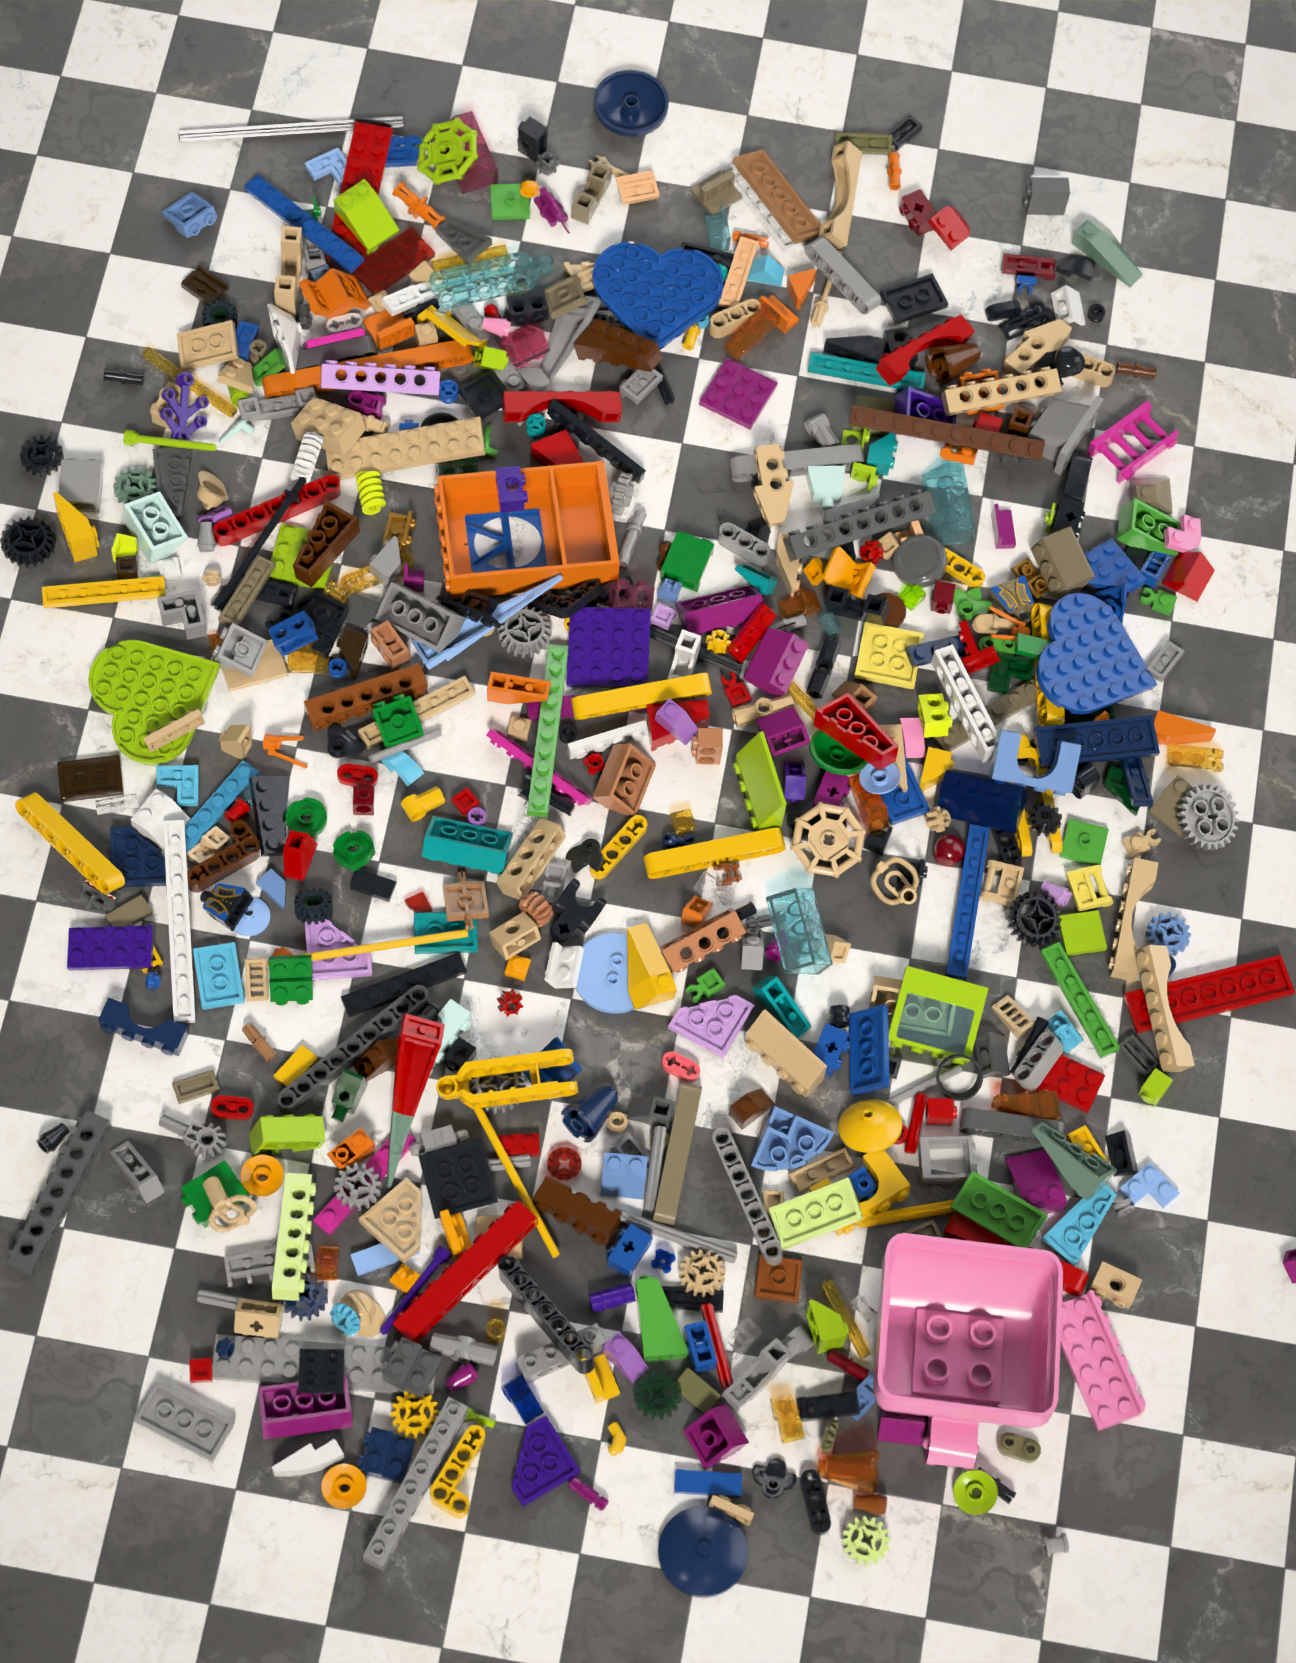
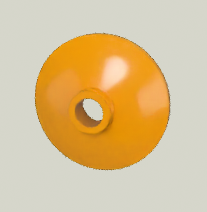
M257 1155L245 1162L241 1169L240 1179L242 1186L248 1193L257 1197H266L279 1190L284 1180V1171L279 1161L268 1155ZM260 1176L267 1177L265 1181L259 1180Z
M340 1464L332 1467L322 1480V1494L325 1500L331 1506L338 1509H349L358 1505L366 1494L367 1482L364 1474L357 1467L350 1464ZM347 1485L349 1487L348 1491L342 1492L340 1490L341 1486Z

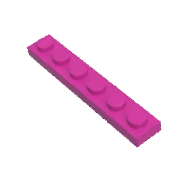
M490 729L486 736L491 739L490 743L498 748L503 747L507 750L506 754L515 760L518 758L523 762L522 765L526 769L532 771L533 754L498 729ZM554 770L552 783L556 785L555 789L562 794L567 793L572 797L571 801L579 806L590 805L594 799Z
M409 1133L400 1160L409 1151V1146L417 1142ZM390 1138L366 1163V1170L372 1167L374 1168L373 1175L379 1174V1182L387 1175ZM365 1177L366 1182L372 1185L371 1181ZM358 1184L357 1187H354V1189L358 1190V1188L361 1187V1185ZM343 1188L345 1194L350 1197L349 1191H345ZM335 1196L315 1217L313 1222L331 1236L357 1206L350 1210L347 1203L343 1207L341 1204L342 1199L337 1200Z

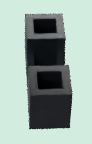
M830 585L824 601L829 614L885 626L891 609L888 599L885 597L868 594L866 599H861L853 596L849 589Z

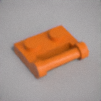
M944 443L945 446L940 451L942 459L974 465L978 454L977 449Z

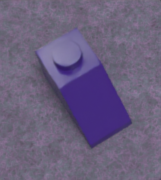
M784 762V798L791 802L804 800L806 787L805 764Z

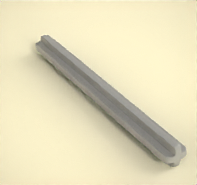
M619 1209L622 1211L621 1223L628 1226L633 1224L645 1232L697 1251L702 1249L705 1254L709 1250L711 1251L710 1256L717 1254L718 1259L729 1263L736 1261L737 1251Z

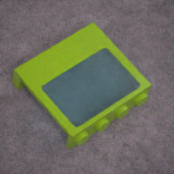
M906 966L889 1030L890 1046L900 1049L903 1046L910 1047L911 1052L923 1054V1051L931 1053V1057L940 1060L953 1054H963L971 1058L989 988ZM954 1058L951 1062L954 1064L964 1065V1062L969 1063L970 1060L966 1058Z

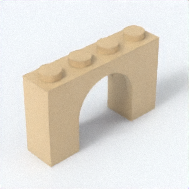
M282 226L280 241L281 275H276L274 290L275 306L291 314L296 319L299 282L301 280L304 255L302 227Z

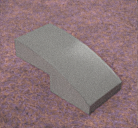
M549 862L546 866L541 895L550 904H555L563 892L567 865Z

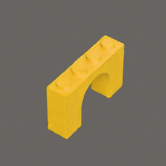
M885 1150L863 1155L862 1165L866 1167V1171L875 1181L878 1190L871 1199L859 1203L864 1219L834 1230L837 1236L843 1233H850L859 1222L867 1223L872 1219L873 1214L877 1212L883 1213L890 1208L891 1204L896 1201L901 1202L908 1197L910 1184ZM827 1177L811 1186L809 1192L832 1183Z

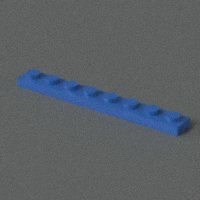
M258 174L244 186L246 192L291 227H302V236L349 273H352L364 262L363 256Z
M973 824L969 826L946 977L965 981L967 978L990 833L989 827Z

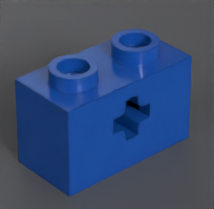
M825 1024L813 1053L827 1065L825 1074L832 1077L834 1070L839 1071L843 1059H840L842 1052H847L851 1041L847 1040L849 1032L829 1024Z
M630 1224L627 1229H622L617 1238L619 1239L616 1247L612 1245L606 1254V1257H608L607 1266L627 1278H630L653 1240V1236L633 1224ZM629 1247L632 1248V1251L629 1250L627 1253L624 1251V1249L627 1250Z
M706 1320L685 1325L683 1335L694 1373L698 1374L716 1369L718 1361Z

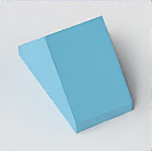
M767 254L753 260L747 280L781 286L785 268Z

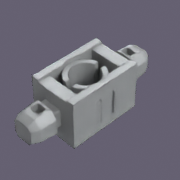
M452 1125L420 1133L421 1143L418 1141L412 1143L409 1146L411 1156L416 1157L422 1155V1153L427 1154L457 1146L458 1143L467 1142L469 1134L466 1129L456 1130V1133H454Z

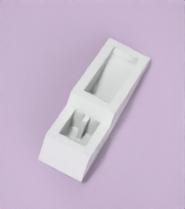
M335 1439L317 1450L310 1443L272 1466V1472L275 1476L288 1477L318 1472L344 1460V1453Z

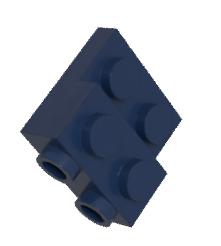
M372 1427L371 1432L366 1431L363 1445H367L365 1454L360 1453L357 1466L361 1467L360 1471L364 1475L402 1484L408 1472L416 1440L395 1435L392 1431Z

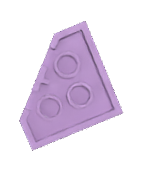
M327 919L323 923L318 921L316 925L314 922H311V925L307 924V921L305 922L307 953L358 946L351 937L338 930ZM369 952L312 961L313 981L372 976L371 953Z
M734 995L719 1001L713 1000L700 1003L694 1007L679 1008L668 1025V1029L724 1059L755 1005Z

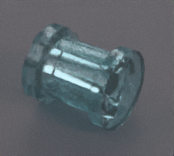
M834 612L826 613L818 620L819 624L823 625L826 630L828 639H832L843 632V627L839 626L835 620Z

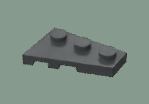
M446 218L435 227L436 234L467 264H470L492 245V238L450 218Z

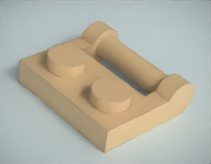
M988 860L986 865L988 870L979 900L1012 907L1010 903L1016 900L1019 894L1024 868L995 860ZM1001 871L997 894L991 893L995 872Z

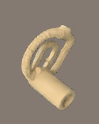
M896 856L887 859L885 862L881 861L876 865L877 870L873 872L870 883L876 896L883 903L894 906V904L899 905V903L909 905L916 901L919 875L913 865L909 864L905 859ZM891 863H900L911 871L910 873L914 878L913 884L910 885L899 871L887 873L884 879L885 885L897 896L896 899L890 900L882 895L883 893L878 888L876 879L880 873L882 874L889 868L888 866ZM892 875H898L901 878V882L905 884L899 892L889 884V878Z
M217 1177L206 1179L203 1183V1188L213 1207L208 1219L211 1228L218 1232H229L238 1226L248 1225L250 1217L257 1210L256 1202L245 1195L227 1197ZM234 1202H246L250 1209L245 1213L243 1208L234 1204ZM230 1207L233 1208L235 1212L239 1211V1214L235 1218H228L227 1215L224 1213H226ZM219 1216L229 1225H218L215 1222V1217Z

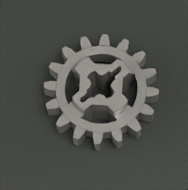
M622 472L618 481L615 480L613 482L610 492L612 514L621 516L625 507L629 508L634 494V485L631 484L632 474Z
M354 1163V1168L351 1169L347 1165L346 1172L339 1171L341 1178H335L337 1185L334 1186V1192H339L336 1194V1199H342L341 1204L343 1207L348 1203L350 1210L357 1206L358 1211H361L363 1205L367 1209L370 1208V1201L372 1203L377 1202L375 1196L381 1195L379 1190L381 1182L378 1181L379 1174L373 1175L374 1168L371 1167L369 1170H366V1164L358 1168L357 1163ZM365 1177L371 1181L372 1185L366 1182ZM358 1184L361 1185V1187H359L358 1190L354 1189V1187H357ZM343 1188L345 1191H349L350 1197L345 1194Z

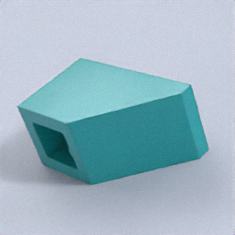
M890 433L870 445L866 465L877 467L876 474L888 476L889 469L894 468L895 457H892V452L896 453L898 441L895 440L896 434Z

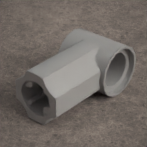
M824 413L804 422L808 434L811 437H815L821 448L839 446L840 442L830 429L829 420Z
M801 1325L793 1329L781 1341L792 1353L788 1361L797 1354L805 1353L815 1344Z

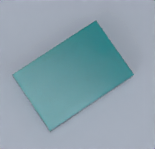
M446 912L414 913V937L465 929L464 920L447 922ZM473 919L474 929L470 930L469 924V930H467L468 937L414 945L415 954L478 953L477 919Z

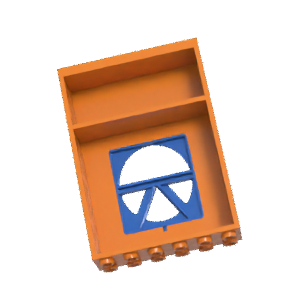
M604 461L520 468V473L525 475L523 491L527 490L528 502L524 503V511L500 513L495 479L496 471L437 476L438 484H434L435 507L437 508L436 516L437 524H439L438 531L439 540L441 541L443 572L446 579L445 588L446 592H450L451 599H461L467 590L484 596L525 593L558 575H561L563 579L550 589L577 588L590 579H598L601 585L619 579L620 562ZM508 517L520 518L529 522L538 530L541 536L542 543L539 553L531 562L524 566L515 567ZM500 518L502 534L482 526L493 519ZM477 533L502 542L480 557L474 547V539ZM505 551L507 568H497L487 563Z

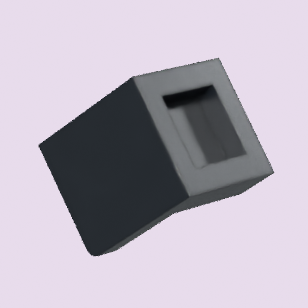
M889 826L887 832L872 827L866 837L863 849L883 856L893 827Z

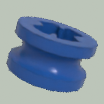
M335 658L330 661L328 667L330 676L335 679L343 678L347 673L346 662L341 658ZM334 666L341 667V671L334 670Z

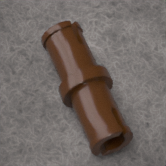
M1118 361L1116 365L1117 374L1132 375L1133 378L1139 376L1155 379L1156 367L1140 365L1138 362L1131 364Z

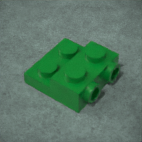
M404 693L392 697L393 702L386 704L384 700L373 704L374 709L370 710L385 749L424 735L411 696L405 697Z
M311 955L269 956L270 1002H275L276 1005L281 1006L286 1005L288 1001H296L297 1004L304 1005L313 1000Z

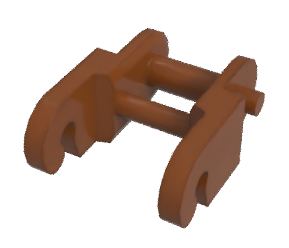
M722 863L719 867L714 865L713 870H724L727 875V879H724L721 883L717 881L716 885L719 887L732 885V882L738 883L741 881L742 876L738 874L740 865L736 863L733 865ZM730 870L734 871V877H730Z

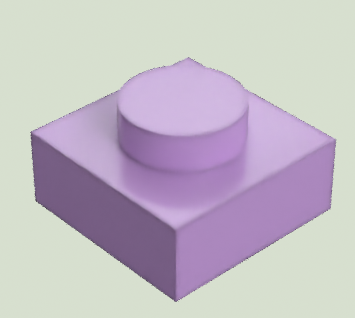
M658 603L651 616V623L669 630L677 611Z

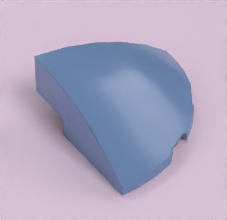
M771 1106L750 1166L767 1171L800 1167L815 1155H819L826 1148L834 1132L776 1106Z

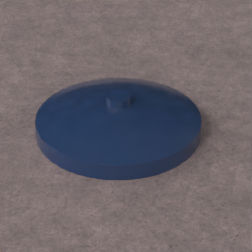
M622 70L615 72L603 79L595 91L594 111L596 117L605 128L621 136L638 137L647 135L658 129L668 114L669 97L665 87L658 79L642 71Z
M707 1506L688 1508L676 1514L664 1527L658 1544V1561L667 1581L678 1591L697 1598L715 1597L730 1590L741 1578L748 1559L747 1540L740 1525L722 1510Z

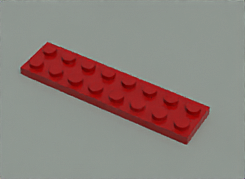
M355 122L339 195L365 179L379 197L393 128ZM335 212L331 232L363 256L364 262L361 265H364L367 249Z
M1282 955L1167 982L1169 1007L1176 1024L1295 994ZM1139 989L1124 993L1123 998L1136 1034L1153 1030L1144 990Z

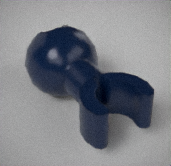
M668 832L664 834L662 842L667 848H673L676 845L687 846L689 845L687 841L693 842L695 836L688 835L685 838H681L673 832Z

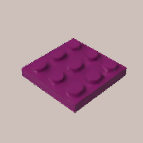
M726 358L700 399L699 405L751 430L776 390L778 382Z

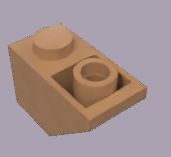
M844 681L831 695L837 699L849 693L868 714L875 708L878 698L863 684Z

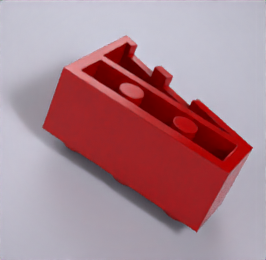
M707 699L675 702L686 711L697 728H709L710 713ZM665 703L646 706L645 717L651 752L657 750L660 746L669 745L677 740V738L655 721L657 711Z

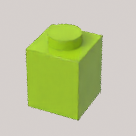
M1155 1068L1138 1095L1146 1103L1156 1106L1170 1087L1173 1079Z

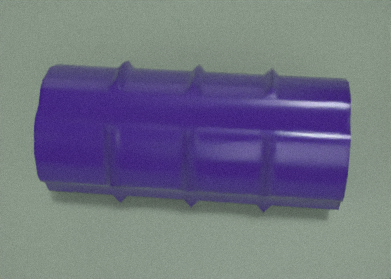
M631 1283L613 1288L609 1287V1289L588 1294L593 1313L636 1302Z

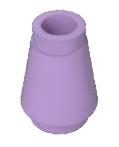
M1045 880L1040 887V891L1047 897H1051V900L1057 903V906L1065 907L1071 899L1072 892L1064 886Z

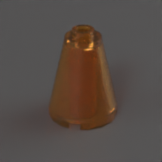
M879 1450L823 1456V1460L818 1461V1473L821 1474L823 1479L874 1495L879 1477L876 1464H880Z

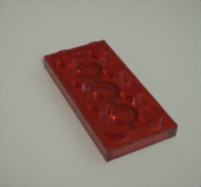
M410 227L365 257L364 262L352 273L374 296L409 275L421 262H428L433 259L435 252Z

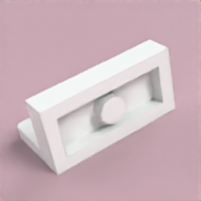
M1065 285L1051 293L1056 320L1062 319L1067 324L1076 322L1081 326L1086 324L1079 292Z

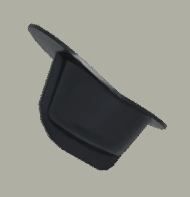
M1064 346L1059 350L1051 351L1045 354L1039 362V369L1044 367L1057 368L1059 379L1080 374L1085 366V358L1082 353L1071 346Z

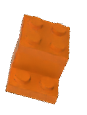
M331 268L317 282L307 279L299 282L302 295L307 299L310 305L309 308L315 315L331 319L347 314L353 307L365 311L371 307L356 276Z

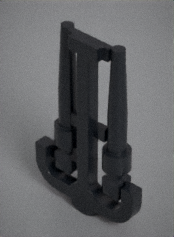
M1040 300L1031 301L1029 306L1032 309L1025 310L1024 313L999 324L998 327L1002 330L1007 341L1022 336L1027 330L1047 324V319L1049 322H1053L1051 309L1046 307ZM1041 317H1045L1040 322L1037 321L1033 323L1031 326L1030 322H1033ZM1023 319L1022 321H1020V322H1018V323H1016V324H1013V325H1011V326H1009V327H1007V328L1005 327L1006 325H1009V324H1011V323H1014V322H1016V321H1018V320ZM1024 325L1027 326V328L1011 336L1009 335L1010 331H1013Z

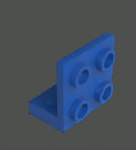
M555 1037L540 1052L567 1048L559 1037ZM574 1058V1062L569 1065L538 1069L540 1083L558 1081V1083L570 1082L582 1070V1067ZM530 1070L522 1071L531 1083Z

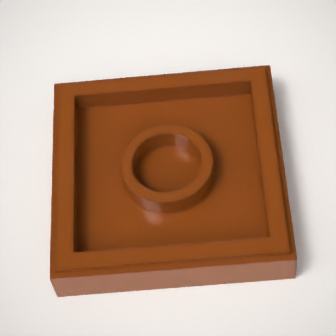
M760 1254L754 1298L798 1304L803 1260L783 1257L778 1265L773 1266L767 1264L762 1254Z

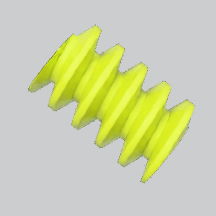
M361 471L355 475V478L357 479L356 483L362 512L366 515H374L379 513L381 508L386 505L383 487L381 486L382 480L379 479L380 473L376 471Z

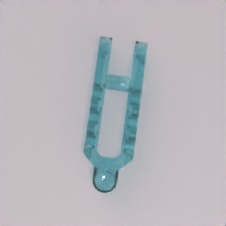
M520 251L435 271L430 275L429 283L434 291L439 292L436 294L439 306L443 309H450L525 290H532L539 282V278L549 276L554 272V258L550 255L532 257ZM511 262H518L516 266L509 267V264ZM493 266H499L498 270L490 271ZM481 270L480 274L473 276L472 272ZM439 278H443V279H444V281H443L442 283H440V284H435V281H436L437 279H439ZM520 278L526 279L524 283L517 284ZM500 283H507L504 288H498ZM482 287H489L486 292H479ZM444 296H451L448 301H442Z

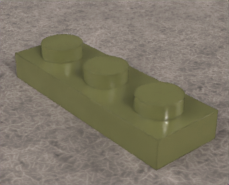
M836 132L835 145L850 141L862 154L888 155L892 153V135Z

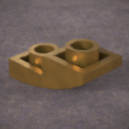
M1029 558L1011 568L1016 578L1025 575L1031 595L1035 600L1050 591L1042 573L1039 574Z

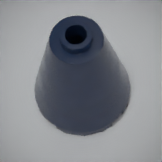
M602 1086L566 1106L562 1110L561 1115L564 1114L565 1118L562 1121L567 1130L577 1139L580 1136L584 1138L583 1142H592L618 1102L617 1091L611 1086Z

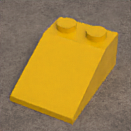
M54 492L56 512L74 562L98 556L97 548L100 546L95 526H90L89 520L59 493Z

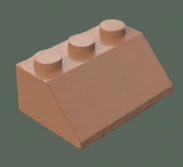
M631 743L613 745L593 798L607 809L630 817L636 816L656 764Z

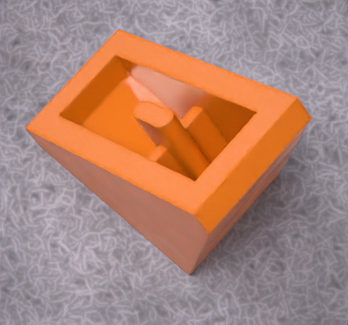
M811 269L788 276L786 287L796 309L800 310L815 282L817 270Z
M694 895L683 908L681 923L691 928L704 923L713 903Z

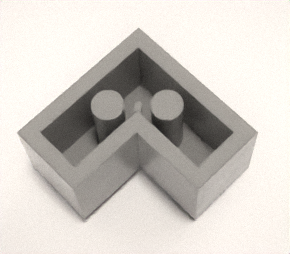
M197 589L157 597L163 626L183 622L187 640L207 636L206 624Z

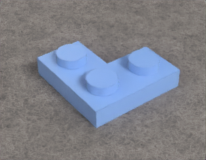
M336 148L305 162V168L314 181L331 173L339 187H341L347 160L340 149Z
M1151 1162L1118 1190L1126 1199L1130 1198L1132 1200L1131 1205L1137 1204L1149 1193L1163 1209L1180 1194Z

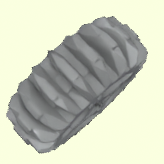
M527 605L524 609H520L502 622L500 628H497L498 640L501 641L502 648L507 647L508 653L514 651L515 657L521 654L522 658H524L525 654H529L532 658L533 652L539 655L541 649H546L552 636L551 623L548 622V617L543 616L541 610L536 613L535 607L528 610ZM519 622L517 626L510 629L512 625ZM537 634H540V635L538 636V638H536L535 640L531 641V639H532L533 637H536Z
M522 1071L506 1073L508 1076H501L500 1074L491 1075V1078L484 1081V1084H480L483 1077L472 1078L468 1083L469 1087H471L469 1092L473 1095L487 1093L489 1090H493V1092L498 1091V1087L494 1085V1078L498 1086H500V1091L508 1090L511 1086H515V1089L526 1087V1084L523 1083L525 1076L521 1075ZM513 1104L485 1107V1111L487 1113L492 1108L494 1114L497 1113V1109H501V1112L505 1113L506 1107L512 1110L514 1106Z

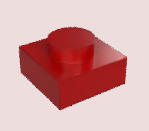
M468 787L451 798L452 804L463 817L472 808L480 806V801Z
M212 1358L189 1359L190 1383L213 1382Z

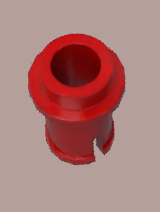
M489 304L484 308V315L486 317L502 318L496 305Z

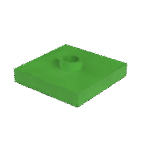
M490 184L492 220L530 219L529 198L520 194V184Z
M1069 819L1060 858L1091 866L1101 865L1109 829Z

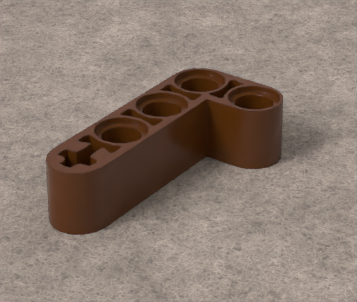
M237 820L231 824L230 836L233 845L188 870V888L192 892L199 893L259 858V841L246 822ZM237 831L244 832L242 835L235 834ZM248 847L255 848L253 851L246 850ZM231 857L237 858L236 861H228ZM213 867L219 868L216 872L210 871Z

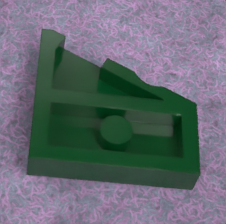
M1111 766L1104 787L1133 815L1137 816L1140 807H1132L1122 769Z

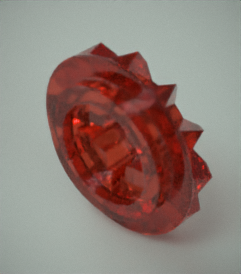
M568 1147L555 1149L547 1160V1169L551 1176L559 1181H569L577 1177L582 1166L579 1154ZM559 1160H562L563 1162L570 1160V1162L568 1163L569 1169L565 1167L559 1169L561 1165Z

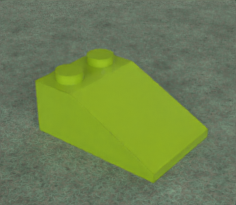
M365 179L334 199V211L368 252L400 232L377 193Z

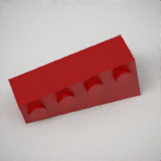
M849 693L816 710L813 724L815 727L878 770H882L896 762L899 746Z

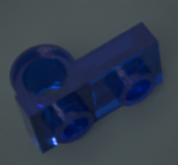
M522 1374L517 1375L501 1386L505 1397L513 1405L523 1424L529 1423L544 1413Z

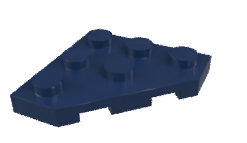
M110 827V862L123 874L125 879L124 886L120 888L166 886L165 857L149 841L143 839L132 827Z

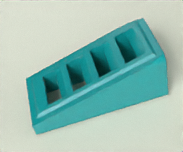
M747 564L735 566L734 570L763 595H770L774 592L778 581L776 578Z

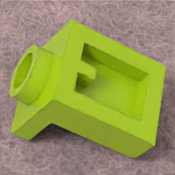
M854 462L850 478L858 482H868L867 492L871 493L872 486H877L879 478L878 475H875L877 467Z

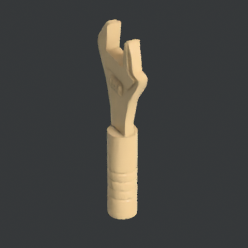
M594 156L598 160L596 163L612 168V173L615 176L629 175L619 168L612 166L605 156ZM589 160V164L591 167L593 166L594 162L592 160Z

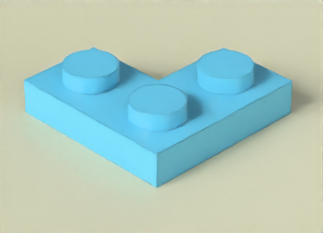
M198 765L157 766V788H177L178 806L199 805Z

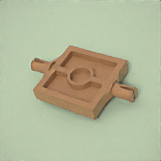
M462 871V876L461 872L457 874V883L442 885L447 922L464 920L465 929L469 930L470 924V930L474 929L473 919L489 918L484 881H467L466 873Z

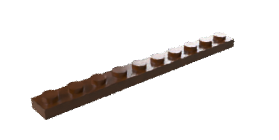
M852 405L848 424L849 426L969 447L1035 461H1042L1045 441L855 405Z

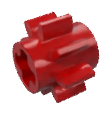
M866 540V545L860 546L859 556L864 559V563L872 562V564H878V559L884 558V548L879 545V541Z
M514 989L506 992L503 990V994L500 998H497V1001L500 1003L497 1008L500 1012L504 1011L507 1017L510 1014L518 1015L520 1008L524 1007L520 1002L523 999L521 994H516Z

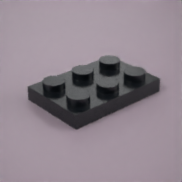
M933 273L880 291V296L895 325L948 308L949 304Z

